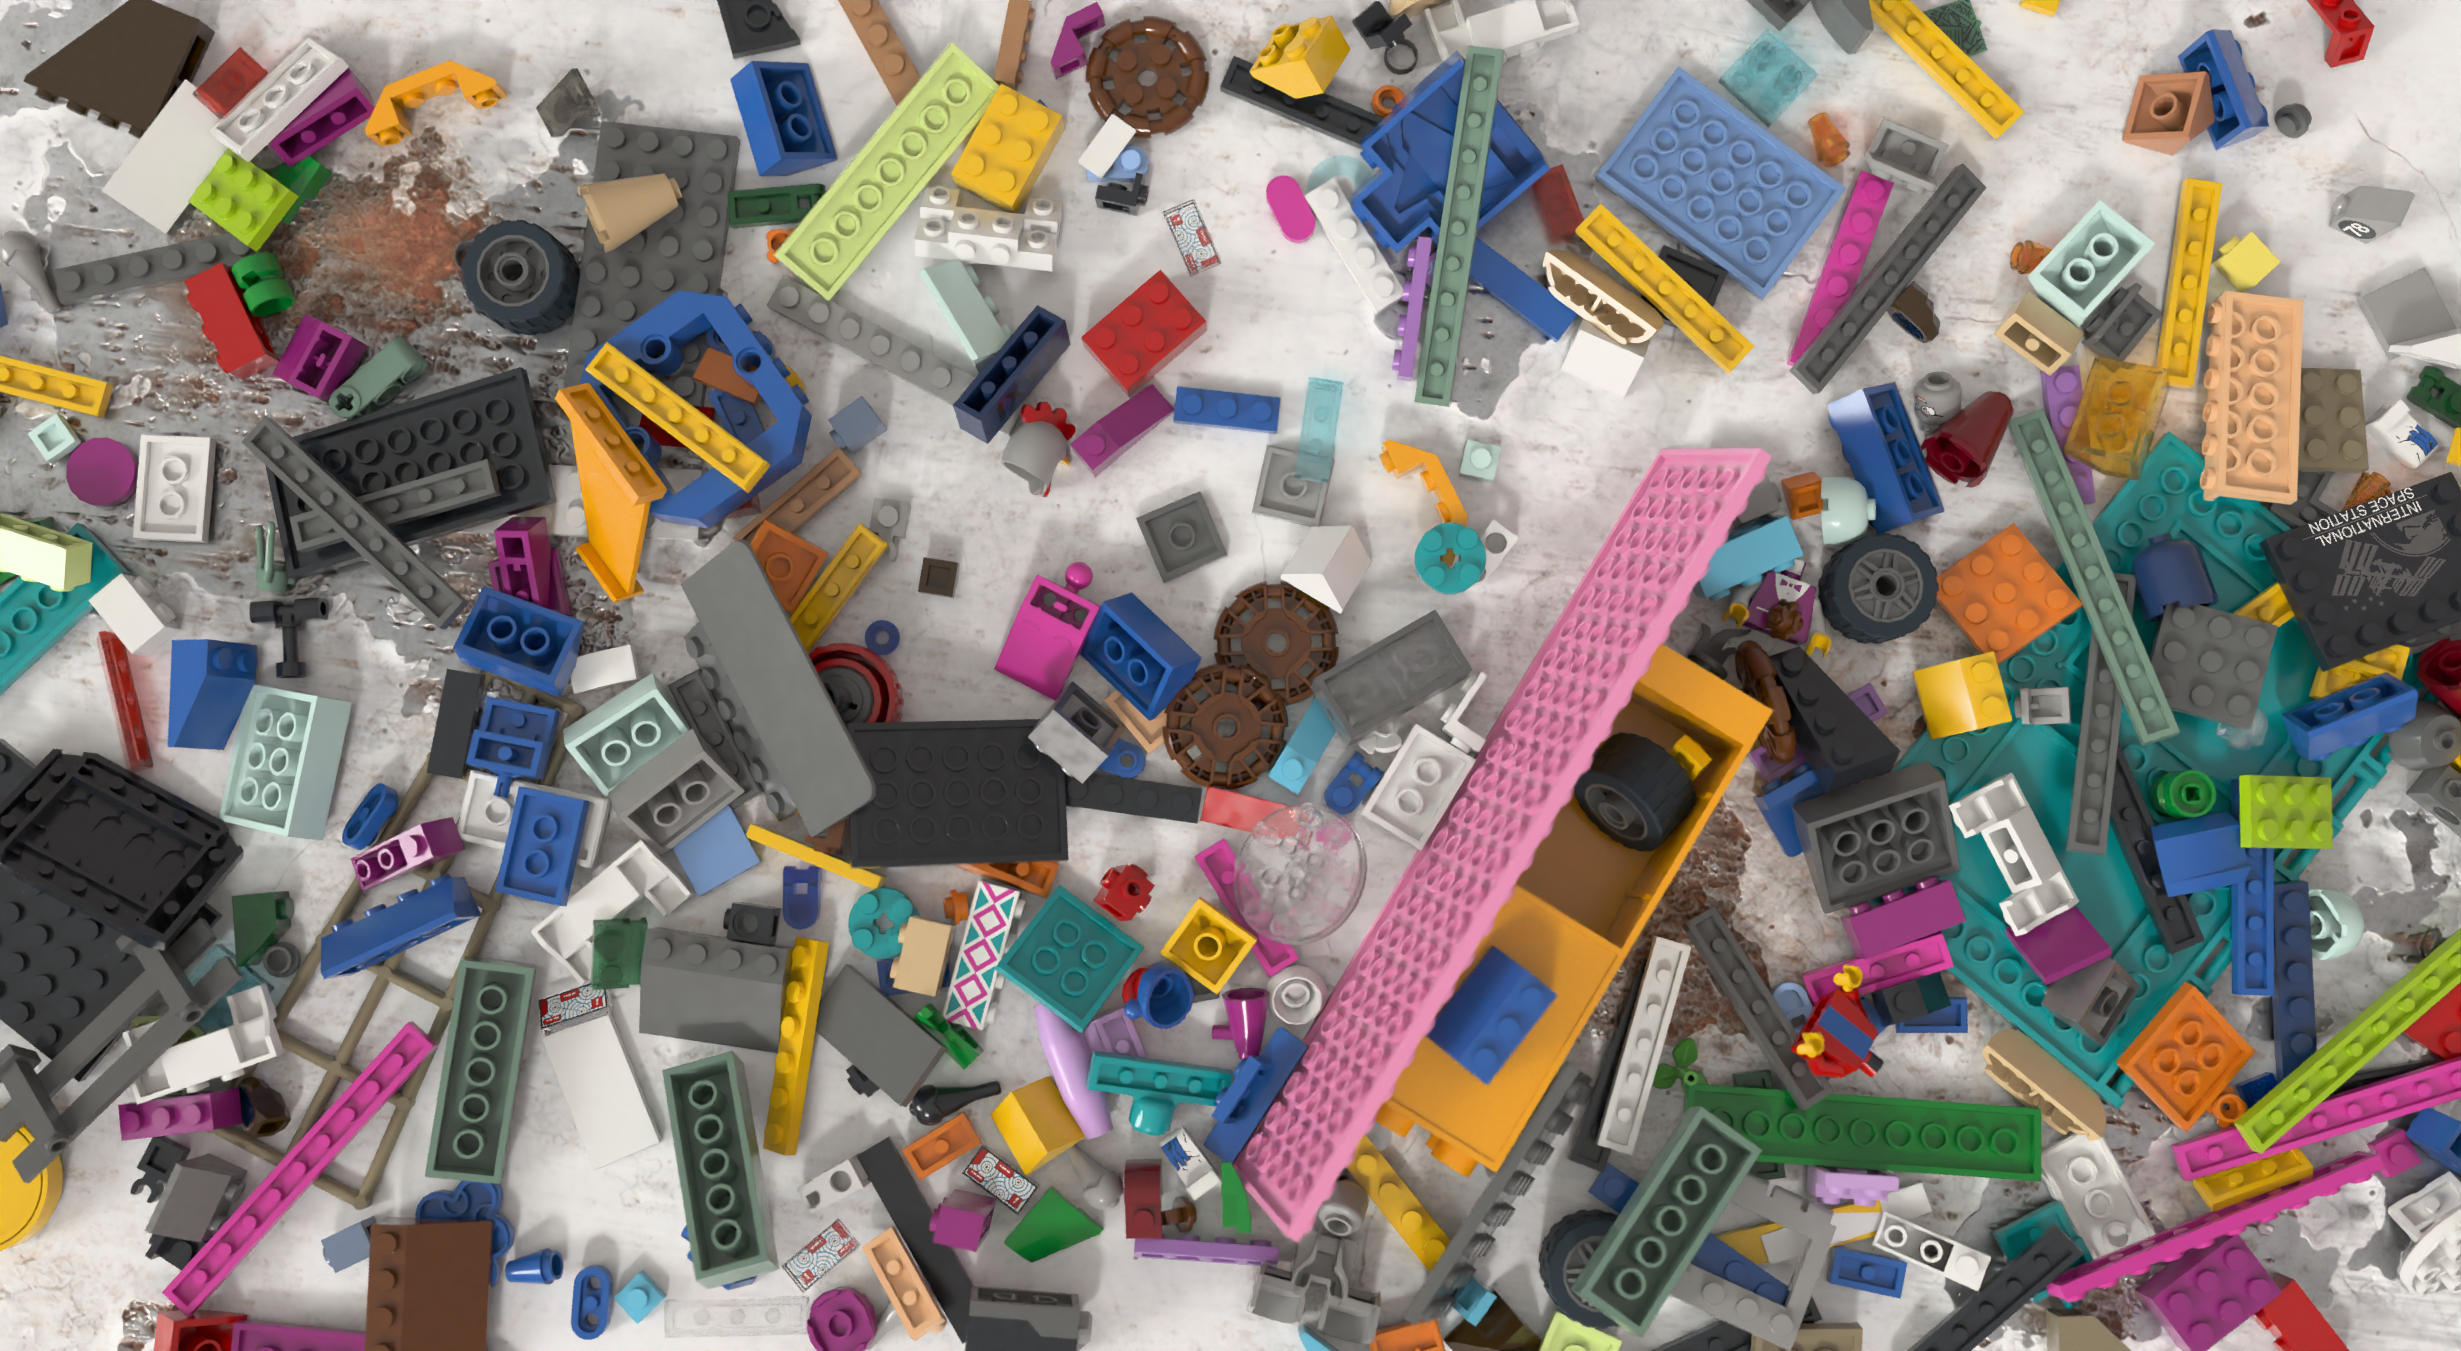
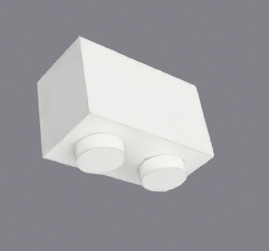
M121 573L88 601L131 654L149 657L181 629L173 621L176 618L173 611L164 603H159L152 595L154 589L147 580L141 576L135 577Z

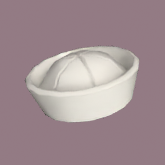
M1299 965L1285 967L1274 974L1268 982L1266 989L1270 992L1268 1007L1273 1015L1286 1023L1294 1025L1305 1024L1316 1018L1325 1007L1328 996L1326 984L1321 976L1311 968Z

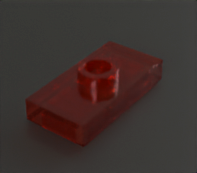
M239 47L192 95L221 120L268 72Z
M1561 164L1550 168L1548 172L1531 185L1552 242L1577 234L1575 232L1577 227L1584 221L1564 166Z

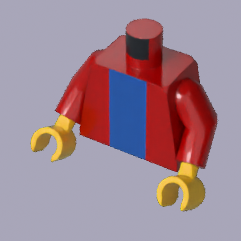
M1844 964V973H1837L1833 978L1834 983L1840 985L1839 989L1818 999L1790 1050L1804 1058L1811 1073L1817 1076L1842 1078L1860 1069L1866 1075L1872 1077L1881 1069L1884 1062L1870 1050L1878 1032L1877 1028L1870 1022L1860 1001L1858 986L1862 982V970L1857 966Z

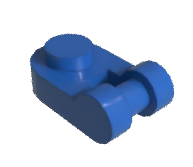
M1358 751L1354 753L1325 791L1324 800L1326 806L1335 814L1345 815L1355 810L1384 774L1377 766L1372 768L1363 760L1365 757ZM1354 771L1365 779L1359 788L1348 780Z

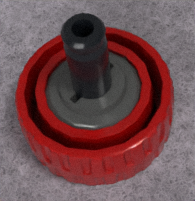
M831 643L827 646L817 647L813 652L807 653L845 727L847 723L901 721L903 715L902 707L904 706L902 686L898 681L895 671L877 653L863 646L850 643Z

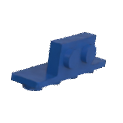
M1279 1027L1260 1056L1250 1055L1248 1059L1245 1057L1239 1062L1233 1073L1236 1077L1229 1089L1227 1087L1224 1088L1214 1102L1216 1109L1211 1116L1218 1120V1122L1204 1142V1146L1225 1162L1235 1163L1304 1056L1308 1045L1285 1028Z

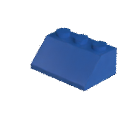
M2213 29L2207 31L2178 55L2184 73L2206 71L2209 74L2215 122L2207 130L2215 150L2255 137L2269 127L2267 110L2258 99L2254 89V78L2245 67L2241 46L2234 39L2231 30Z
M751 61L730 79L759 176H790L832 163L838 159L808 63Z
M484 586L453 649L462 663L561 698L576 666L584 622Z
M1132 592L1102 602L1080 654L1149 721L1155 719L1168 706L1180 689L1192 680L1202 659L1200 655Z
M2384 672L2282 713L2281 717L2295 752L2307 761H2319L2330 757L2333 751L2345 746L2354 747L2364 744L2368 741V737L2378 733H2389L2401 729L2404 726L2403 723L2415 719L2418 694L2412 686Z
M1492 945L1437 1015L1434 1026L1425 1036L1484 1084L1488 1085L1558 995Z

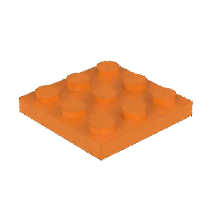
M2014 523L1937 576V583H1939V591L1936 597L1937 602L1980 654L1994 651L1997 665L2003 663L2082 606L2081 601Z
M2184 982L2115 1063L2178 1128L2188 1132L2256 1051L2194 985Z

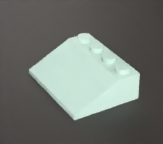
M254 684L242 709L219 819L227 823L286 837L323 841L332 794L335 789L339 761L342 756L346 728L350 719L352 702Z

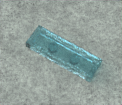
M1309 377L1294 474L1296 479L1329 483L1343 382Z

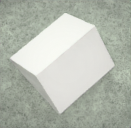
M1583 318L1560 370L1624 398L1645 358L1651 338L1642 343L1622 344L1613 340Z
M1352 525L1313 526L1280 578L1341 614L1372 561Z

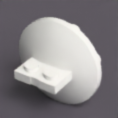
M2449 1171L2425 1185V1188L2419 1192L2412 1193L2388 1207V1214L2415 1242L2401 1268L2400 1279L2412 1293L2418 1294L2421 1297L2447 1289L2452 1293L2461 1291V1182Z

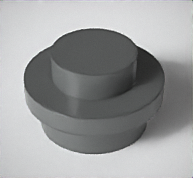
M2298 103L2283 106L2275 115V123L2278 130L2290 138H2299L2304 135L2312 121L2309 110Z
M279 942L271 945L263 957L266 971L278 978L294 974L299 968L301 961L298 949L288 942Z

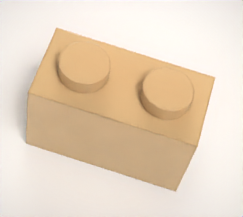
M2029 291L2006 312L1994 333L1996 337L2049 376L2073 354L2084 334L2083 331Z
M910 916L908 923L903 922L898 937V943L903 944L900 958H894L890 971V978L895 979L893 987L934 997L940 995L956 925L918 916Z

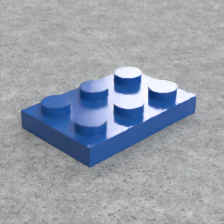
M519 786L495 892L557 906H567L590 801Z

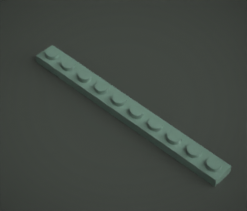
M1467 46L1414 401L1418 403L1451 407L1505 53L1503 49Z
M2041 409L2010 420L2008 424L2009 431L2141 746L2178 735L2180 733L2178 725L2044 410Z

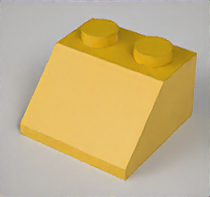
M1994 651L1912 671L1930 740L2013 721Z

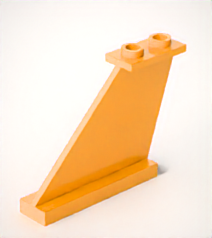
M589 383L559 389L555 400L571 422L589 539L588 543L578 545L575 550L613 603L641 595L644 589L636 577L651 501L662 499L667 488Z

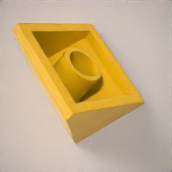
M1199 897L1160 951V954L1178 965L1183 971L1212 992L1218 994L1258 938L1202 897Z
M1051 1076L1011 1091L990 1114L1026 1176L1085 1138L1065 1105L1061 1093Z

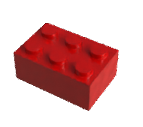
M1159 270L1085 333L1081 340L1085 349L1129 398L1207 331L1206 320L1168 277Z

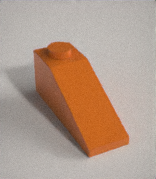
M1053 862L955 865L969 872L1042 898L1048 897L1059 865Z

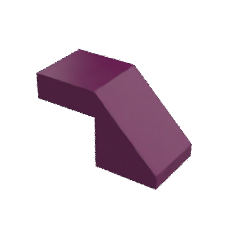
M1098 2L1066 16L1050 61L1056 79L1087 65L1085 53L1078 39L1105 27L1104 15Z

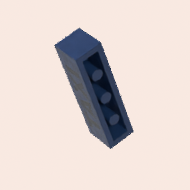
M1038 305L1033 309L953 404L960 429L987 444L993 439L1071 345L1064 319Z

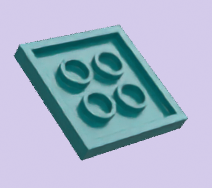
M1059 885L997 964L995 970L1078 1032L1082 1033L1145 947Z

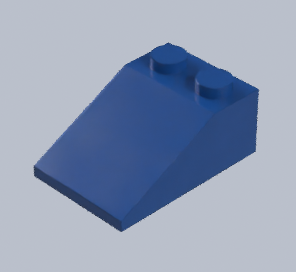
M210 639L172 640L168 747L209 750L225 749L256 681L257 645Z

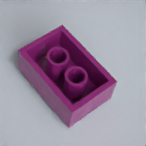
M2224 1234L2214 1238L2215 1243L2211 1246L2200 1249H2188L2181 1258L2172 1261L2135 1290L2177 1347L2182 1351H2207L2282 1293L2238 1234L2231 1236Z

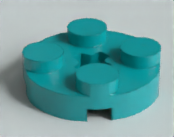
M1457 523L1440 524L1427 531L1416 547L1414 554L1415 570L1419 578L1432 590L1444 595H1455L1465 592L1479 580L1486 564L1485 548L1477 533L1471 528ZM1448 549L1453 550V553L1460 557V561L1455 562L1452 569L1448 568L1447 563L1440 561V556H1444Z
M892 888L874 889L861 895L853 905L848 920L849 933L854 946L866 955L877 959H889L900 955L903 946L902 943H898L901 925L903 922L908 923L910 916L920 917L917 907L914 906V903L905 893ZM882 913L888 914V920L894 921L893 928H887L886 934L881 933L880 927L875 926L876 919H880Z

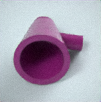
M1239 988L1223 993L1222 998L1229 1025H1213L1212 1039L1234 1040L1238 1058L1241 1060L1245 1057L1248 1059L1250 1055L1259 1056L1270 992L1260 988Z

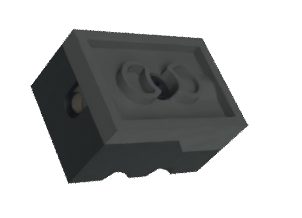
M971 1286L965 1351H1079L1090 1342L1092 1315L1090 1312L1080 1311L1078 1294Z

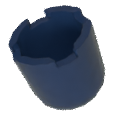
M2170 533L2158 535L2148 539L2150 545L2141 549L2134 556L2132 573L2136 580V588L2145 621H2159L2160 615L2164 614L2163 606L2178 601L2180 608L2196 604L2210 607L2219 602L2203 554L2199 546L2192 540L2186 538L2172 539Z

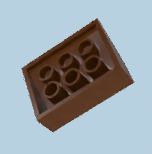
M386 1217L371 1224L365 1351H488L494 1220Z

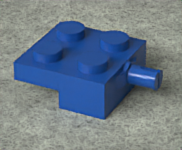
M487 696L479 730L474 729L466 764L488 769L498 775L493 794L498 797L509 798L513 778L530 777L544 780L560 711Z

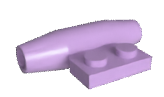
M1041 1003L1033 1006L1043 1051L1063 1101L1084 1136L1089 1140L1111 1131L1113 1124L1106 1093L1088 1090L1086 1080L1093 1051L1147 1058L1132 1020L1124 1013L1125 1007L1092 1020L1086 1029L1080 1033Z

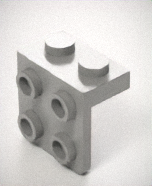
M1883 117L1864 157L1870 165L1869 168L1872 170V174L1891 181L1893 176L1901 179V182L1905 183L1904 187L1919 194H1924L1926 189L1935 192L1938 185L1933 177L1949 145Z

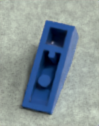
M2432 1108L2421 1110L2418 1116L2412 1120L2410 1128L2405 1135L2423 1152L2461 1178V1121Z

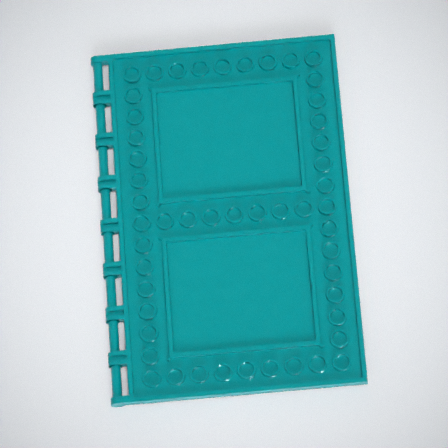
M2169 431L2162 435L2093 520V528L2112 572L2133 575V558L2141 549L2150 545L2148 539L2170 533L2172 539L2186 538L2192 540L2199 546L2219 600L2217 604L2208 608L2232 614L2277 582L2259 543L2292 529L2256 500L2219 496L2213 501L2204 500V489L2200 487V477L2205 469V459ZM2062 559L2054 571L2080 600L2064 559ZM2135 586L2132 619L2147 655L2150 657L2159 621H2145ZM2082 605L2076 612L1998 665L2013 721L1930 740L1926 726L1889 773L1927 761L1945 779L1949 805L1964 795L1980 789L1992 780L2011 772L2013 773L2079 900L2075 906L2111 947V956L2109 958L2117 961L2141 987L2104 1047L2050 1013L2041 1003L2044 1000L2045 991L2051 983L2045 985L2006 937L2005 928L2010 925L2005 921L2003 910L1999 903L2012 895V892L1981 832L1965 838L1961 829L1955 824L1951 810L1950 814L1960 871L1938 877L1937 880L1951 881L1966 921L1941 930L1954 967L1945 970L2088 1084L2102 1100L2119 1110L2125 1102L2123 1097L2134 1085V1082L2123 1072L2111 1088L2106 1085L2119 1068L2115 1062L2184 982L2194 985L2207 999L2213 991L2212 985L2231 963L2232 885L2185 894L2205 941L2176 953L2167 954L2110 822L2106 854L2104 856L2066 851L2091 635V624ZM2295 616L2277 628L2252 729L2243 730L2171 710L2180 733L2176 736L2141 746L2125 705L2122 703L2118 741L2155 825L2193 818L2166 817L2157 812L2152 806L2149 797L2150 787L2153 781L2163 773L2194 770L2204 773L2212 780L2216 789V800L2211 810L2204 815L2226 811L2231 815V779H2239V775L2331 778L2333 799L2353 774L2356 781L2332 810L2333 840L2344 827L2342 822L2368 789H2374L2387 773L2386 767L2392 760L2387 753L2392 752L2389 740L2374 758L2369 755L2384 736L2383 732L2368 737V741L2359 746H2345L2335 750L2330 757L2319 761H2307L2295 752L2281 714L2317 700L2309 697L2319 667ZM2424 651L2408 655L2401 680L2415 688L2417 693L2423 687L2417 675L2419 669L2417 662ZM2021 688H2070L2072 723L2022 724V718H2016L2014 702L2015 697L2020 696ZM2428 690L2420 701H2431L2437 704L2439 700ZM2274 848V882L2300 880L2298 877L2321 849H2301L2286 868L2281 863L2293 848ZM1916 885L1903 889V891L1905 893L1917 887ZM1882 896L1868 901L1870 902V905H1873L1884 900ZM2223 938L2226 942L2225 946L2201 976L2197 977L2194 974L2195 971Z

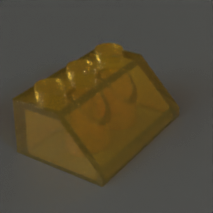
M2095 357L2064 446V453L2101 474L2139 481L2170 389L2168 369Z

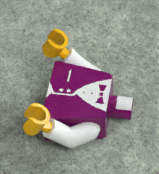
M1794 559L1795 565L1781 571L1780 574L1774 571H1767L1762 574L1763 579L1746 587L1741 585L1735 590L1729 608L1722 616L1724 622L1732 616L1736 619V629L1744 626L1770 636L1771 629H1768L1766 625L1768 611L1774 605H1778L1781 599H1786L1788 602L1794 601L1798 603L1797 611L1801 612L1804 624L1802 629L1797 631L1796 634H1790L1789 639L1785 642L1799 646L1805 644L1807 639H1809L1805 650L1806 654L1811 655L1815 647L1822 651L1823 658L1827 656L1832 646V641L1826 635L1821 602L1815 596L1816 587L1800 581L1806 563Z

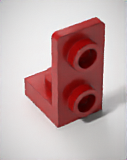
M2307 0L2332 31L2324 58L2330 68L2364 60L2375 26L2353 0Z

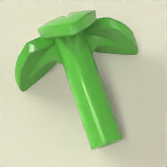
M1686 1038L1674 1047L1672 1056L1677 1064L1675 1067L1666 1063H1661L1657 1066L1652 1084L1655 1088L1667 1089L1679 1078L1684 1092L1685 1083L1689 1086L1695 1084L1709 1085L1701 1072L1688 1068L1697 1060L1698 1056L1697 1045L1692 1038Z

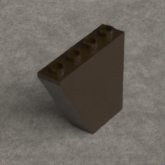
M129 0L28 73L23 82L36 89L35 96L56 105L58 100L67 103L65 108L74 113L87 117L90 112L98 116V122L116 130L119 129L120 125L129 128L128 133L140 139L185 79L190 83L193 82L215 31L201 20L155 1Z

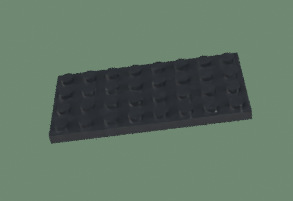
M522 367L292 437L355 497L485 459L494 462L501 492L500 496L391 527L390 529L408 546L557 502L527 370ZM266 466L288 577L290 579L300 580L366 560L347 541L305 553L297 551L289 517L309 512L313 509Z

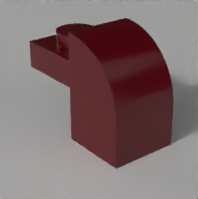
M1132 1159L1125 1162L1124 1204L1126 1239L1162 1238V1159Z

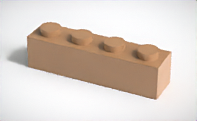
M1009 0L994 75V81L999 86L1003 84L1013 90H1017L1018 84H1021L1023 80L1021 66L1022 63H1026L1027 50H1025L1026 42L1029 43L1031 39L1029 25L1030 22H1034L1035 9L1032 8L1031 1Z

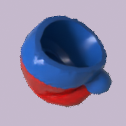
M1160 961L1138 968L1132 972L1123 984L1121 996L1126 1004L1124 1013L1128 1018L1137 1019L1142 1016L1152 1026L1168 1029L1185 1020L1187 1013L1193 1005L1194 992L1188 976L1178 965L1170 961Z

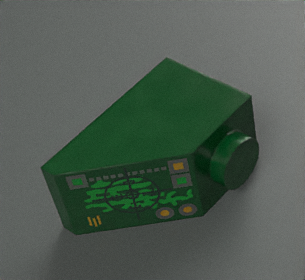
M289 891L232 896L236 967L259 965L263 960L266 950L271 945L278 943L289 930L291 919L294 916V903L289 898Z

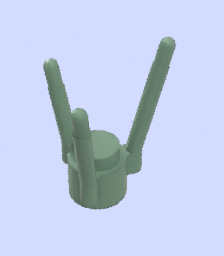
M270 521L267 527L266 551L264 528L261 525L256 527L257 589L286 593L287 584L295 585L296 580L288 577L286 564L273 562L275 523Z

